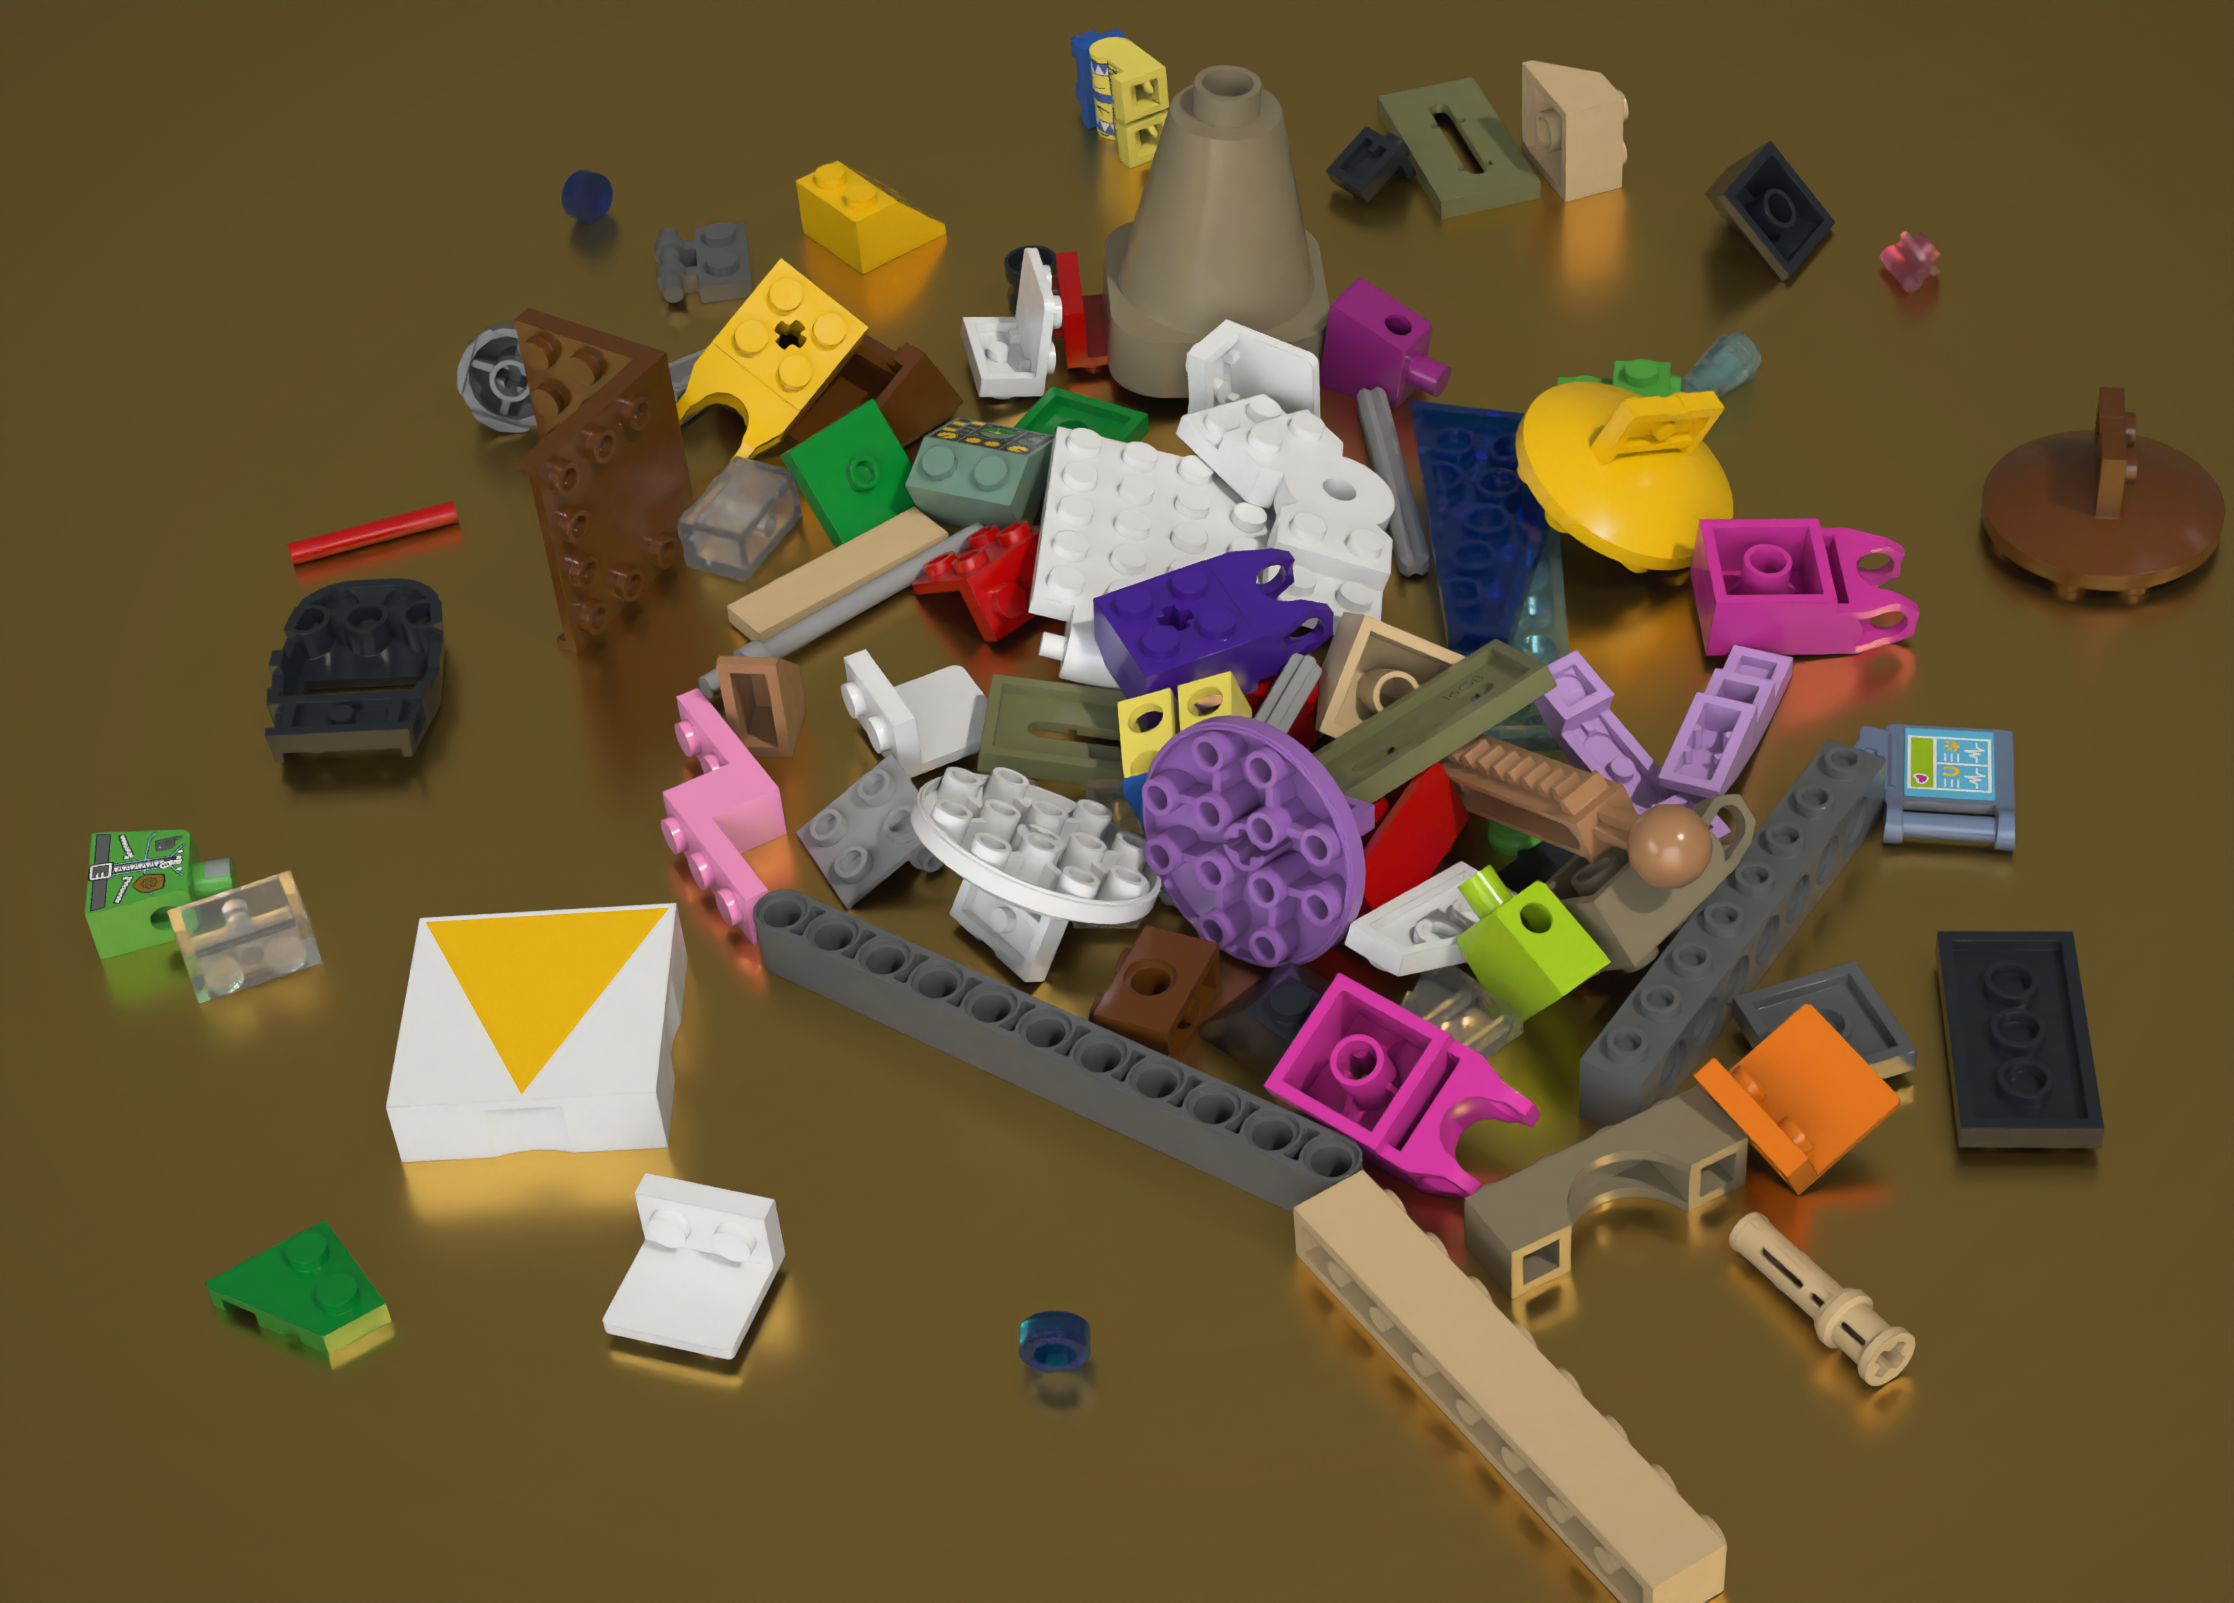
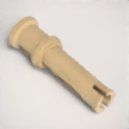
M1752 1212L1747 1214L1734 1226L1729 1237L1730 1247L1736 1252L1739 1251L1771 1280L1779 1290L1785 1293L1815 1320L1814 1327L1817 1338L1829 1348H1840L1857 1363L1859 1376L1871 1386H1880L1891 1381L1906 1367L1914 1353L1916 1345L1914 1336L1902 1326L1892 1327L1873 1310V1301L1867 1294L1860 1289L1842 1288L1814 1263L1808 1255L1778 1231L1762 1213Z

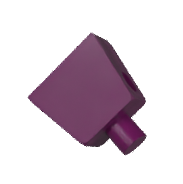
M1359 277L1330 305L1319 378L1321 387L1357 399L1356 396L1361 389L1372 390L1378 386L1386 392L1390 409L1393 410L1398 409L1417 388L1434 397H1438L1448 384L1451 376V367L1428 356L1433 329L1430 322L1367 280Z

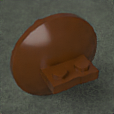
M2100 387L2094 430L2068 431L2040 437L2007 453L1995 464L1986 478L1983 487L1981 514L1985 530L1996 548L2021 567L2043 578L2052 580L2058 589L2071 593L2080 592L2085 589L2120 591L2127 595L2136 596L2145 594L2152 586L2182 577L2199 567L2210 557L2216 549L2223 531L2225 518L2224 498L2214 478L2194 459L2162 442L2135 435L2136 413L2125 412L2124 388Z

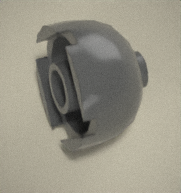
M505 321L491 325L469 342L458 364L457 388L460 396L463 394L466 404L472 409L470 413L478 422L500 432L522 433L531 430L529 426L537 424L515 322Z

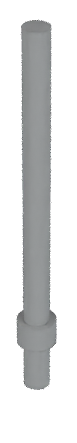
M979 522L971 524L763 642L758 640L749 642L735 650L733 656L772 658L787 656L912 585L913 581L926 574L923 565L931 559L950 551H954L955 555L969 548L966 538L984 526ZM717 668L699 677L698 683L705 696L712 698L721 693Z

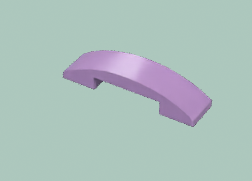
M1577 650L1548 665L1557 687L1536 699L1534 703L1553 738L1573 767L1589 773L1597 770L1603 778L1624 785L1637 814L1640 815L1658 804H1683V806L1692 809L1700 801L1704 800L1701 796L1658 786V775L1661 769L1609 709L1615 694ZM1716 815L1709 825V829L1720 842H1723L1729 838L1731 830Z

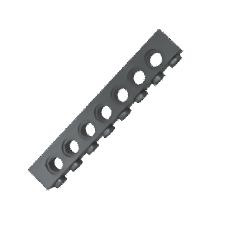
M1831 739L1826 741L1754 834L1749 848L1736 869L1699 905L1581 1057L1579 1085L1580 1117L1604 1127L1616 1125L1651 1108L1661 1099L1675 1095L1731 1020L1733 997L1751 992L1882 817L1887 768L1886 759Z

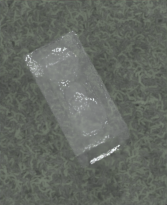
M736 456L724 471L713 479L707 490L682 514L681 519L678 521V534L682 540L686 566L746 582L802 516L798 487L789 470Z
M290 870L167 911L199 1004L323 963L308 913Z

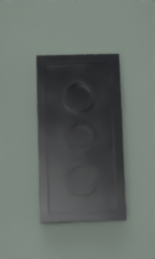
M1937 931L1935 952L1959 1147L2102 1148L2104 1124L2073 931Z

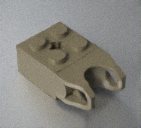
M1740 794L1711 796L1700 801L1692 808L1708 826L1720 808L1728 809L1735 819L1736 832L1733 840L1727 845H1722L1720 840L1710 832L1713 849L1712 858L1699 879L1681 889H1661L1647 884L1630 866L1627 851L1616 846L1594 864L1590 863L1587 858L1575 854L1545 882L1611 961V963L1593 976L1603 971L1623 969L1626 973H1630L1648 965L1659 954L1657 946L1670 933L1681 930L1697 907L1736 869L1752 842L1756 819Z

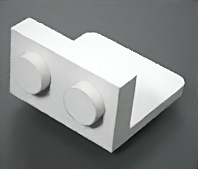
M1037 248L1024 249L1015 317H962L960 336L979 397L1009 399L1020 396H1043L1046 375L1054 374L1056 352L1051 339L1053 329L1061 327L1062 302L1059 295H1053L1051 269L1049 265L1042 264Z
M1226 319L1187 352L1185 368L1188 373V414L1265 393L1270 399L1276 401L1286 414L1308 409L1312 414L1320 418L1319 362L1316 356L1309 351Z
M866 649L844 657L847 683L841 685V694L852 718H857L867 732L875 751L882 753L884 758L892 754L909 778L979 752L988 699L963 667L958 665L948 666L893 687Z

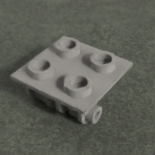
M889 754L796 832L847 909L855 905L908 860L916 868L924 869L928 872L936 871L944 864L927 849L914 831L910 816L919 790L892 754Z

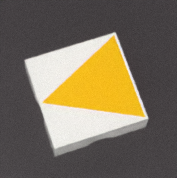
M664 903L420 918L386 1103L387 1114L401 1161L418 1162L489 1158L530 1150H558L578 1153L667 1148L675 1086L672 1046L678 1027L681 1024L688 960L677 904Z

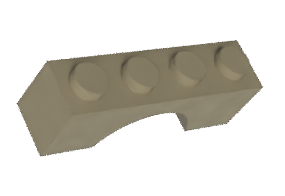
M1697 1085L1674 1097L1661 1099L1651 1108L1616 1125L1606 1126L1597 1131L1592 1137L1561 1152L1548 1154L1540 1158L1534 1165L1499 1182L1488 1183L1474 1194L1465 1197V1246L1508 1297L1513 1300L1571 1271L1572 1228L1586 1212L1602 1203L1620 1198L1643 1197L1660 1200L1690 1212L1744 1185L1746 1181L1748 1136Z

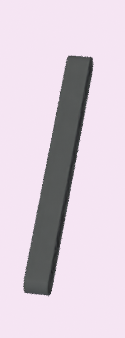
M790 889L773 891L760 898L754 906L753 918L761 960L764 967L771 973L1287 1211L1294 1213L1293 1207L1363 1170L1360 1147L1355 1141L1343 1134L801 892Z

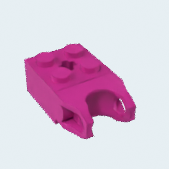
M1819 518L1699 519L1690 575L1706 656L1729 655L1733 645L1779 655L1858 654L1885 644L1896 643L1914 635L1919 617L1917 603L1893 590L1877 588L1900 577L1901 563L1905 556L1903 546L1888 537L1847 527L1821 528ZM1881 553L1891 557L1888 563L1878 569L1870 570L1858 567L1860 561L1871 554ZM1891 611L1900 612L1905 615L1899 623L1889 627H1879L1870 621L1872 617Z
M1339 972L1263 1085L1280 1107L1349 1137L1360 1147L1362 1158L1422 1193L1457 1197L1462 1200L1480 1189L1482 1183L1461 1169L1456 1161L1455 1148L1460 1135L1470 1125L1488 1119H1497L1506 1123H1520L1533 1128L1541 1115L1532 1101L1501 1080L1483 1055L1454 1040L1448 1032Z

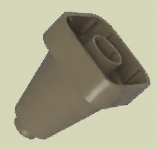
M1217 65L1205 68L1195 76L1193 85L1182 89L1173 97L1133 222L1115 229L1105 241L1103 314L1109 371L1113 378L1126 389L1150 397L1189 398L1188 373L1185 368L1187 352L1226 319L1313 353L1319 362L1320 378L1330 310L1320 247L1315 237L1305 230L1282 106L1275 96L1262 88L1259 76L1243 67Z

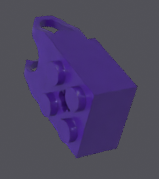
M1275 548L1231 551L1093 598L1095 641L1106 668L1127 699L1171 688L1178 701V685L1228 671L1232 672L1243 695L1259 690V681L1280 674L1291 655L1298 653L1306 656L1333 635L1334 613L1326 603L1303 599L1294 601L1275 600L1295 582L1293 575L1295 559L1289 551ZM1274 565L1280 566L1279 572L1272 580L1265 584L1256 583L1258 575L1263 570ZM1318 618L1316 626L1308 634L1297 638L1289 636L1308 619ZM1209 695L1201 698L1197 705L1201 711L1221 704L1223 697ZM1152 711L1143 714L1139 718L1148 730L1159 725L1163 713Z

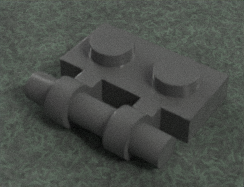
M716 222L707 227L694 228L695 240L683 241L679 237L678 231L674 228H664L660 231L659 239L655 243V259L660 265L657 269L656 277L657 286L663 292L666 301L676 303L682 300L684 294L700 292L702 304L748 298L752 294L753 283L745 222Z

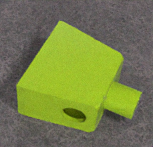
M1489 864L1457 887L1480 919L1479 922L1457 936V945L1508 1031L1559 1000L1611 963L1606 954L1555 894L1541 881L1537 880L1513 897Z

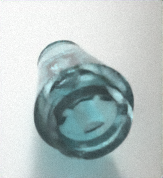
M1733 332L1729 336L1720 335L1686 374V377L1682 379L1681 392L1714 391L1719 398L1751 382L1756 377V370L1762 364L1758 348L1742 333Z

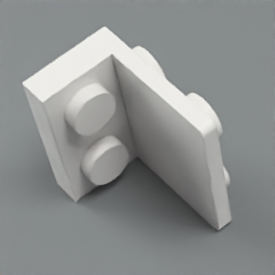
M645 1173L634 1193L645 1241L602 1319L605 1332L722 1359H732L735 1357L786 1255L775 1199Z

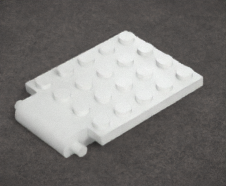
M1057 426L1051 450L1028 613L1066 621L1064 636L1043 632L1038 655L1061 661L1059 678L1099 688L1121 690L1106 668L1095 641L1093 598L1231 551L1266 549V543L1276 520L1274 505L1267 509L1247 503L1197 455L1182 457L1157 451L1154 447L1144 442L1125 443L1101 437L1090 429L1076 428L1072 430ZM1263 571L1257 577V584H1262Z

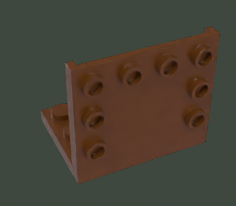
M527 308L514 319L540 443L517 463L519 472L530 477L563 627V633L557 638L558 647L578 654L700 538V531L667 352Z

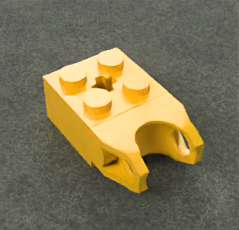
M780 258L694 363L686 392L676 404L680 425L688 417L697 414L706 406L724 404L736 409L744 419L746 432L743 436L741 447L731 459L729 467L737 474H740L753 458L779 445L791 429L798 424L863 344L868 326ZM781 334L794 335L799 339L798 345L802 347L798 348L791 344L785 350L778 345Z

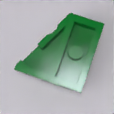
M326 1220L311 1226L205 1282L210 1299L215 1307L226 1311L231 1304L254 1313L260 1326L279 1334L295 1335L300 1338L302 1344L328 1355L391 1322L386 1302Z

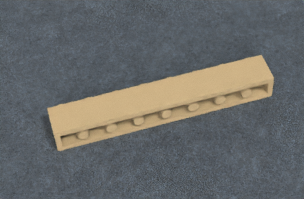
M1361 1170L1293 1207L1296 1255L1621 1603H1704L1724 1591L1728 1547L1724 1534L1717 1523L1704 1513L1698 1514L1678 1494L1675 1484L1668 1473L1658 1464L1653 1463L1650 1465L1630 1445L1621 1425L1610 1415L1602 1416L1583 1396L1580 1386L1571 1373L1562 1367L1555 1368L1537 1349L1536 1343L1527 1328L1518 1321L1511 1322L1493 1304L1491 1296L1483 1283L1474 1276L1467 1277L1450 1260L1448 1252L1440 1239L1431 1232L1424 1233L1411 1220L1401 1200L1393 1191L1389 1189L1382 1190L1364 1170Z

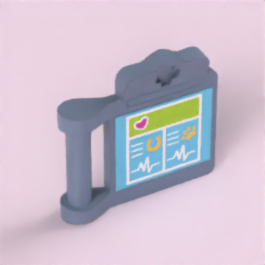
M1890 724L1887 725L1886 730L1872 726L1860 728L1858 742L1853 747L1887 760L1882 843L1902 844L1903 837L1994 843V850L2014 851L2015 792L2012 732L1997 729ZM1903 810L1995 815V817L1903 812Z

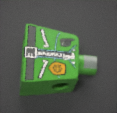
M185 829L99 832L91 834L85 917L100 959L111 958L194 936L202 930L204 899L238 893V879L233 858L201 861L193 835Z

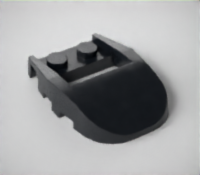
M401 578L345 581L323 587L311 593L292 611L284 627L287 640L282 650L272 651L268 666L272 673V686L267 688V707L274 723V728H265V737L275 762H285L288 753L380 750L386 748H401L403 757L413 756L441 706L445 636L442 603L439 600L438 594L426 584ZM416 685L414 690L307 695L308 690Z

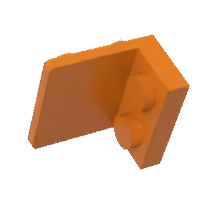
M1804 1004L1729 1071L1714 1057L1693 1075L1699 1086L1748 1136V1142L1798 1196L1901 1105L1899 1096L1811 1004Z

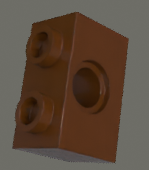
M1145 925L1132 949L1125 948L1121 953L1116 966L1115 978L1106 993L1100 992L1095 997L1091 1006L1089 1021L1182 1062L1199 1032V1025L1205 1021L1222 991L1219 943Z

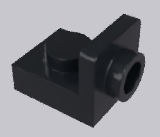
M1367 126L1363 128L1326 170L1332 183L1366 203L1376 195L1394 173L1409 182L1417 175L1408 159L1411 153L1410 149L1400 138L1389 132L1383 136Z

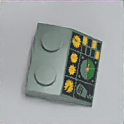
M957 417L924 436L905 486L917 509L932 521L961 527H968L975 522L981 523L984 527L997 524L999 530H1002L1016 522L1027 520L1029 525L1032 526L1046 489L1052 444L1055 436Z

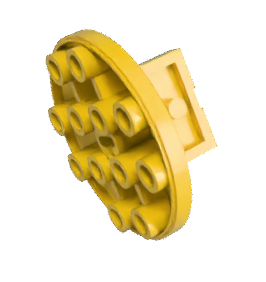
M1587 381L1564 383L1540 394L1530 405L1518 425L1515 442L1516 456L1519 464L1517 473L1520 479L1528 485L1538 503L1545 510L1544 516L1547 523L1556 531L1569 533L1596 552L1621 562L1627 569L1633 572L1644 573L1648 569L1677 570L1690 567L1699 519L1733 518V498L1727 477L1714 454L1702 441L1725 409L1714 391L1677 392L1668 397H1643L1627 389L1604 383Z

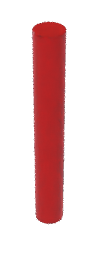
M449 501L299 540L287 545L293 565L458 523L459 521L454 503Z

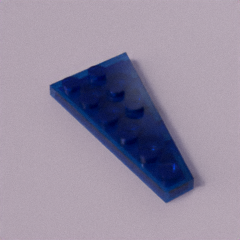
M1411 400V422L1447 647L1453 650L1475 652L1494 639H1498L1511 646L1550 529V525L1544 516L1545 510L1538 503L1528 485L1520 479L1517 473L1519 464L1515 446L1516 433L1525 413Z

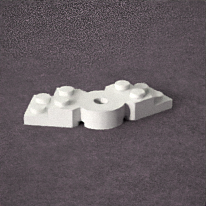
M1265 393L1183 415L1176 431V435L1247 503L1267 509L1274 505L1277 517L1266 543V549L1275 548L1289 551L1295 559L1293 564L1295 582L1275 600L1294 601L1303 599L1328 604L1334 613L1333 635L1336 633L1343 612L1363 614L1381 621L1383 591L1391 573L1393 539L1385 531L1395 508L1394 496L1386 482L1363 464L1343 457V442L1324 425L1319 417L1312 414L1308 409L1286 414L1280 405L1270 399ZM1279 565L1270 566L1263 571L1262 584L1269 582L1277 575L1280 569ZM1318 618L1308 619L1301 626L1314 629Z

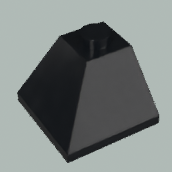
M1771 140L1729 166L1704 193L1714 205L1719 215L1727 221L1735 233L1782 281L1789 278L1836 223Z
M1289 962L1278 966L1199 1025V1036L1267 1081L1331 982L1305 965L1297 966Z

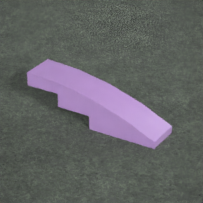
M1733 645L1723 669L1715 668L1705 692L1696 693L1658 775V786L1705 798L1724 795L1743 770L1768 727L1792 677L1793 657Z

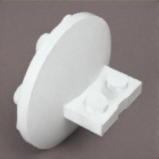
M948 767L944 776L932 779L920 788L911 810V823L922 843L940 861L963 878L949 915L978 941H984L995 951V956L1024 982H1042L1045 980L1069 921L1094 924H1120L1138 920L1151 911L1161 888L1160 874L1149 867L1144 857L1146 839L1139 835L1125 832L1112 823L1113 813L1109 808L1098 802L1086 799L1079 800L1076 803L1051 791L1030 785L1025 776L1008 768L997 767L994 768L992 775L974 774L959 767Z

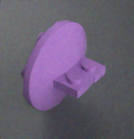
M1231 715L1204 719L1176 734L1160 749L1153 760L1146 782L1142 787L1143 824L1146 837L1144 857L1149 867L1160 874L1161 882L1166 892L1183 916L1198 931L1199 937L1219 943V949L1238 959L1271 968H1276L1289 962L1297 966L1313 961L1336 946L1348 933L1350 923L1356 920L1362 905L1366 872L1361 836L1375 828V804L1343 795L1329 772L1309 750L1285 732L1256 719Z

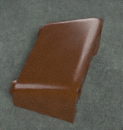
M781 334L778 345L785 350L791 344L798 348L802 347L798 345L799 339L794 335ZM866 335L863 344L798 424L786 436L799 444L859 405L874 399L904 449L949 421L963 404V400L925 352L907 342L903 347L899 346L894 351ZM720 404L731 413L735 414L737 411L728 405Z

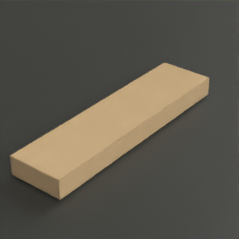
M912 507L727 605L729 622L751 641L758 640L763 642L948 538V532L917 508Z

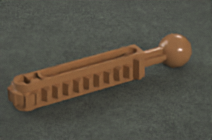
M1485 734L1479 735L1440 760L1442 767L1467 811L1585 857L1592 864L1614 846L1624 849L1628 853L1630 866L1647 884L1654 887L1681 889L1699 879L1712 858L1713 843L1709 826L1696 812L1681 804H1658L1644 811L1641 815L1637 814L1624 785L1603 778L1597 770L1589 773Z

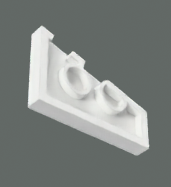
M1462 861L1351 922L1344 945L1366 957L1374 967L1390 972L1397 977L1467 963L1457 945V936L1479 922L1480 919L1457 887L1479 871ZM1507 888L1513 897L1517 895V893Z

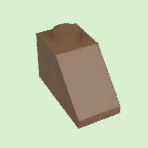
M719 655L716 666L729 727L753 756L792 758L806 713L799 664L781 658Z

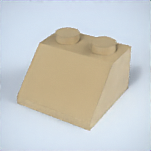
M1533 60L1523 62L1522 152L1565 203L1621 188L1622 166L1627 163V149L1623 140V121H1626L1628 118V104L1622 91L1616 90L1600 72Z
M1343 612L1321 668L1322 675L1320 677L1315 730L1337 739L1458 663L1465 656L1367 615ZM1394 750L1389 751L1387 755L1394 752Z

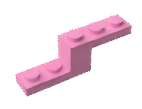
M696 688L676 697L681 722L675 724V733L684 753L688 757L696 755L700 760L704 774L662 792L667 818L661 820V829L674 854L683 852L687 857L692 876L700 889L710 888L713 891L717 906L725 922L730 927L738 924L751 943L755 945L758 943L753 910L757 901L768 893V889L741 854L787 834L778 786L700 689Z

